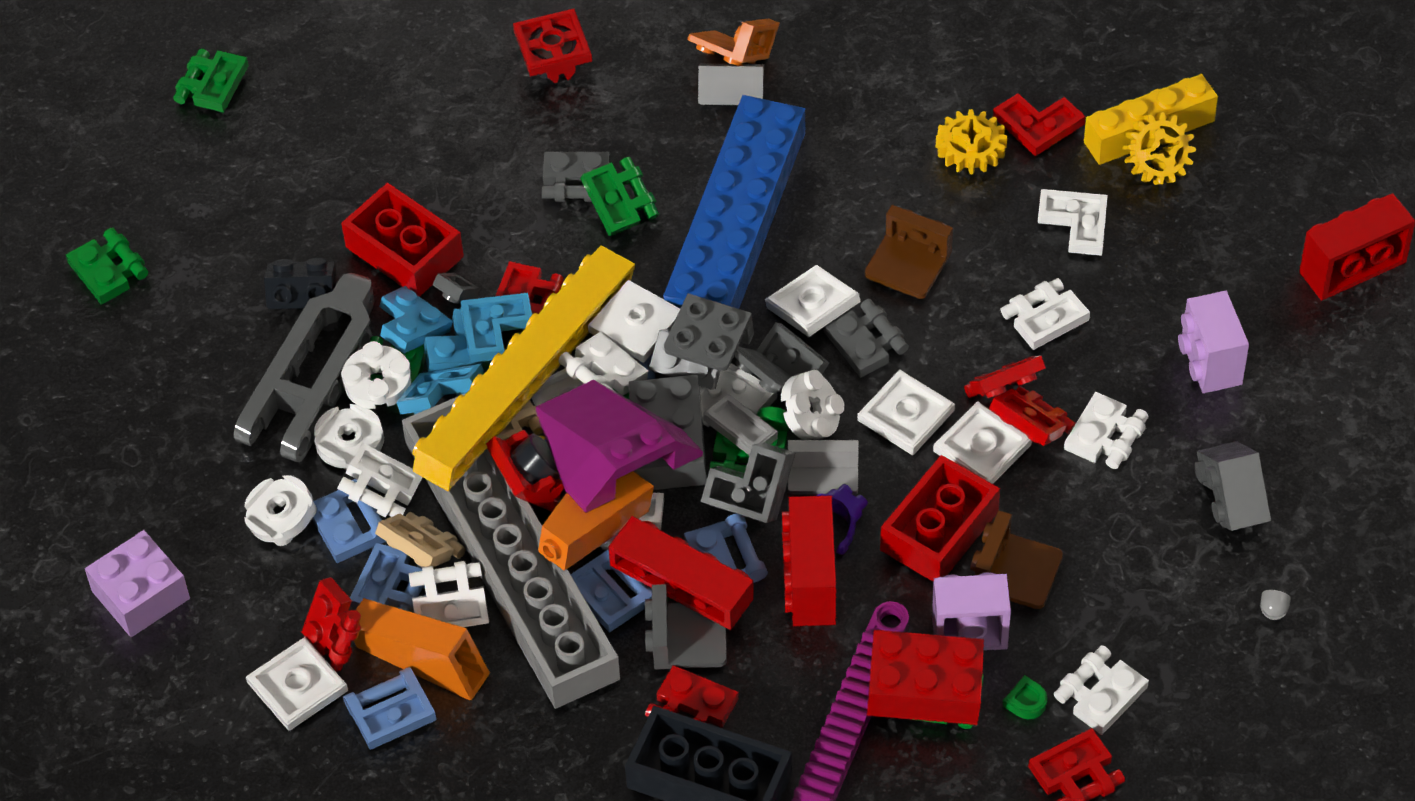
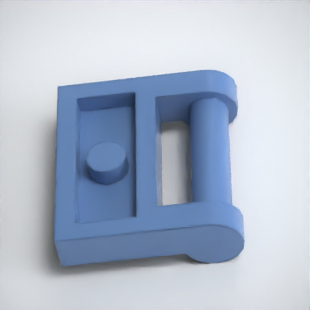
M340 490L313 501L317 511L312 518L336 563L373 548L376 543L382 544L386 542L375 534L378 523L382 521L380 515L376 513L377 510L360 500L358 501L357 505L371 527L370 531L363 534L346 505L353 501L348 499V494Z
M732 514L725 521L684 533V540L690 547L702 553H710L720 563L732 569H737L724 538L733 535L746 564V567L741 570L753 580V583L764 579L768 574L764 562L759 561L747 534V522L743 515Z
M609 549L570 574L592 613L609 633L645 610V599H652L651 587L648 588L645 584L610 566ZM606 570H614L636 596L630 599Z
M411 667L399 671L400 675L356 695L354 692L343 696L345 705L370 750L437 720L435 711ZM404 688L407 689V691L398 694L392 698H389L383 702H380L374 706H371L365 710H363L362 708L393 693H396Z

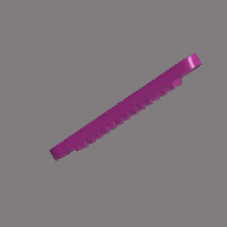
M889 601L880 604L875 609L866 631L862 634L860 644L858 643L856 654L852 657L846 677L842 680L836 700L832 703L830 714L827 715L825 725L821 728L819 739L817 738L815 748L811 751L809 762L805 765L799 785L795 788L792 801H836L871 719V716H867L873 632L874 630L908 632L909 614L902 604ZM894 615L901 620V623L896 627L890 628L884 626L881 620L885 616Z

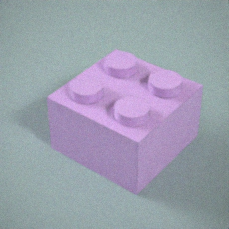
M1227 290L1187 299L1185 313L1181 315L1183 331L1178 336V342L1182 354H1187L1190 360L1189 370L1192 380L1198 381L1202 393L1242 385L1249 343Z
M145 530L84 568L92 592L130 637H133L190 599L184 575Z
M982 573L975 576L952 574L934 578L932 604L934 635L984 639V650L1008 649L1011 608L1007 574Z

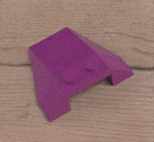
M591 380L536 406L537 417L565 491L585 513L615 499L616 479L662 457L675 470L703 456V451L681 428L595 380Z

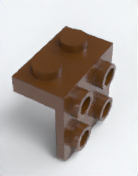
M891 205L886 214V235L867 265L865 277L913 297L925 298L952 253L953 227L941 221L918 215L912 210Z
M998 510L994 522H987L982 536V542L985 545L982 551L976 550L970 570L974 571L975 575L982 573L1007 574L1010 601L1034 609H1041L1044 607L1063 558V552L1059 548L1010 534L1012 514Z

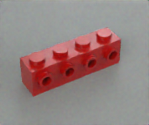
M631 516L608 546L610 566L651 588L652 585L666 584L667 597L729 630L734 627L754 599L753 580L744 571L732 569L720 563L712 554L702 553L690 547L682 538L671 537L660 531L655 524L649 521H641Z

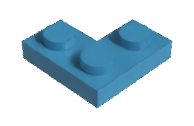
M406 286L390 292L381 298L379 307L395 319L382 325L380 336L403 353L423 345L425 337L442 336L451 331L453 321Z
M528 293L461 300V313L470 363L490 361L497 353L503 354L505 350L501 331L525 329L529 318L532 316Z
M461 309L453 310L452 320L455 336L425 337L424 351L428 372L482 364L483 370L489 369L492 360L470 363Z
M482 364L420 373L396 402L400 415L414 413L415 415L432 408L447 394L456 393L457 396L466 394L470 390L475 377L480 373L484 375Z

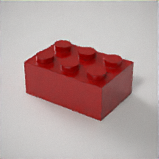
M388 182L341 223L347 249L400 286H406L414 291L419 297L433 285L438 273H446L464 257L460 231Z
M1391 193L1382 198H1374L1366 205L1353 211H1345L1337 218L1324 224H1316L1306 232L1299 273L1319 299L1323 301L1407 262L1415 219L1397 197Z
M940 455L881 526L880 551L933 582L934 578L948 575L984 531L987 522H991L997 515L1000 488Z
M832 496L789 497V511H782L785 613L792 612L793 626L836 625V575Z
M874 630L867 716L977 725L981 705L984 639Z

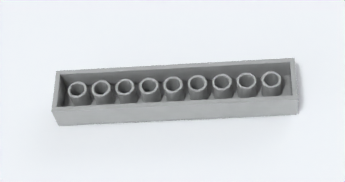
M457 397L402 420L405 443L411 454L417 441L421 437L426 438L432 432L437 419L441 415L446 416L451 411ZM488 449L479 456L449 492L426 479L462 545L465 546L472 563L480 562L481 579L554 708L561 707L620 680L619 659L569 571L567 569L565 571L538 552L542 525L530 504L514 496Z

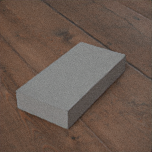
M726 394L703 413L706 423L749 456L753 444L767 443L771 445L778 439L777 430L729 394Z

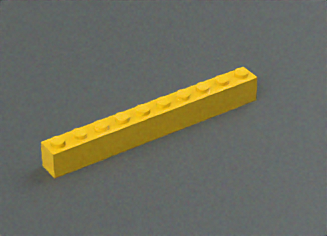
M602 245L592 255L587 254L582 260L579 270L575 274L570 273L566 277L561 290L557 294L552 293L548 297L542 311L539 314H532L522 333H515L503 354L497 353L494 356L489 369L484 375L478 374L473 380L470 390L465 395L460 394L456 398L451 411L446 416L441 415L437 419L432 432L426 438L421 437L417 441L412 455L415 456L413 472L449 492L487 449L486 443L503 431L561 365L558 361L560 356L564 352L571 354L589 333V323L628 280H632L635 263Z

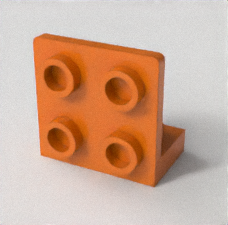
M769 18L745 21L736 30L734 38L713 30L690 33L688 41L697 44L696 49L704 53L714 54L717 52L724 55L723 60L737 66H742V63L746 62L755 64L758 60L769 58L780 23Z

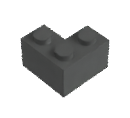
M1237 441L1197 451L1198 462H1195L1196 476L1200 483L1202 482L1204 486L1214 491L1215 502H1212V512L1217 523L1233 531L1271 521L1259 452Z
M767 443L753 444L745 473L723 466L710 468L701 502L765 523L777 520L796 453Z

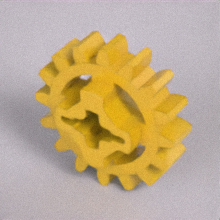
M969 109L966 116L957 111L956 119L947 116L945 118V125L938 126L935 145L938 148V157L945 158V165L947 167L956 164V172L962 171L963 168H968L970 174L974 173L975 168H980L983 173L987 172V164L996 167L998 165V158H1004L1005 148H1007V135H1004L1005 127L1004 125L997 126L996 117L989 120L986 119L985 111L981 112L979 116L974 115L973 109Z
M1164 112L1156 113L1155 118L1152 114L1143 116L1144 123L1141 121L1133 123L1136 132H1127L1125 135L1131 140V144L1123 146V150L1130 151L1131 156L1125 159V163L1135 164L1131 173L1133 175L1143 173L1141 179L1143 182H1150L1153 178L1154 185L1163 184L1164 180L1167 183H1173L1176 181L1175 174L1177 176H1184L1186 174L1183 165L1193 164V161L1188 158V153L1195 152L1196 148L1189 146L1188 141L1192 140L1194 135H1185L1184 131L1188 125L1186 123L1176 125V115L1168 116L1167 119ZM1164 128L1169 130L1174 136L1167 135ZM1160 144H1168V146L1163 147V149L1159 151V154H1150L1152 151L1156 150V148H1158ZM1145 161L1153 163L1155 169L1149 167Z

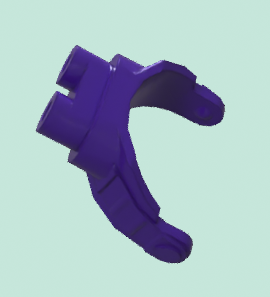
M842 484L837 490L831 489L826 494L816 495L832 496V512L842 516L849 525L846 538L836 549V553L839 555H843L848 550L855 535L856 522L862 517V510L868 505L867 500L862 495H857L856 497L852 495L851 488L846 484Z

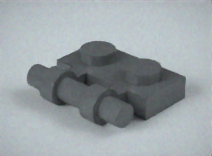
M544 152L543 185L546 186H542V199H555V202H565L566 199H584L585 202H592L580 178L584 173L609 164L610 152Z
M866 299L860 306L866 315L859 318L851 309L823 327L825 335L860 378L889 363V354L886 351L894 348L900 355L909 348V345L904 340L903 332L897 326H892L887 319L885 310L880 305L876 306L871 299ZM875 327L882 334L877 339L870 332Z

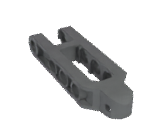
M347 273L339 279L332 292L309 299L241 412L234 429L235 441L252 446L262 429H267L277 410L280 409L295 414L283 436L280 447L281 456L295 462H301L314 443V428L318 419L325 412L335 407L345 390L341 376L344 364L352 354L363 349V346L369 343L370 338L373 336L369 328L371 323L369 315L375 302L371 279L359 274ZM343 312L352 318L350 324L312 388L292 383L293 377H298L300 373L299 367L309 351L312 352L314 350V342L323 327L337 322Z

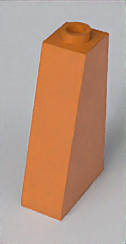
M632 471L616 479L615 499L587 513L566 493L542 525L538 552L565 571L618 534L631 516L639 519L649 512L654 485Z
M365 598L356 608V611L361 614L359 622L361 630L354 643L361 650L399 668L411 667L416 676L471 701L490 674L467 628Z

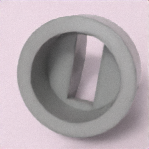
M1277 590L1263 591L1260 601L1262 613L1271 620L1281 619L1289 610L1291 597Z

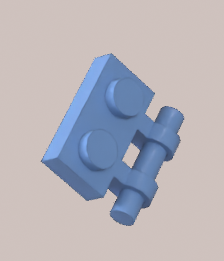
M376 543L350 596L352 600L350 607L356 609L363 598L414 613L412 598L418 597L421 590L425 588V585L411 587L409 573L422 571V566L418 564L417 567L408 565L410 556L390 546ZM400 580L409 582L404 593L396 591Z

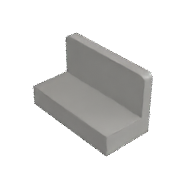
M700 63L698 103L701 105H739L742 95L763 99L764 64H742V66H737L733 64Z
M788 440V450L796 453L788 479L789 494H826L831 489L837 490L842 484H846L851 488L852 495L858 494V440Z

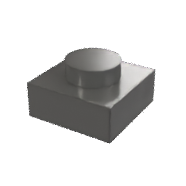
M438 273L433 283V286L443 292L442 296L445 299L460 304L461 300L476 299L481 290L457 273Z

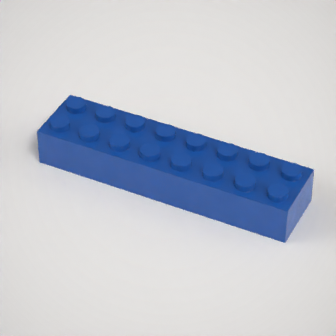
M742 95L663 295L664 300L681 309L689 293L737 309L740 308L805 136V108Z

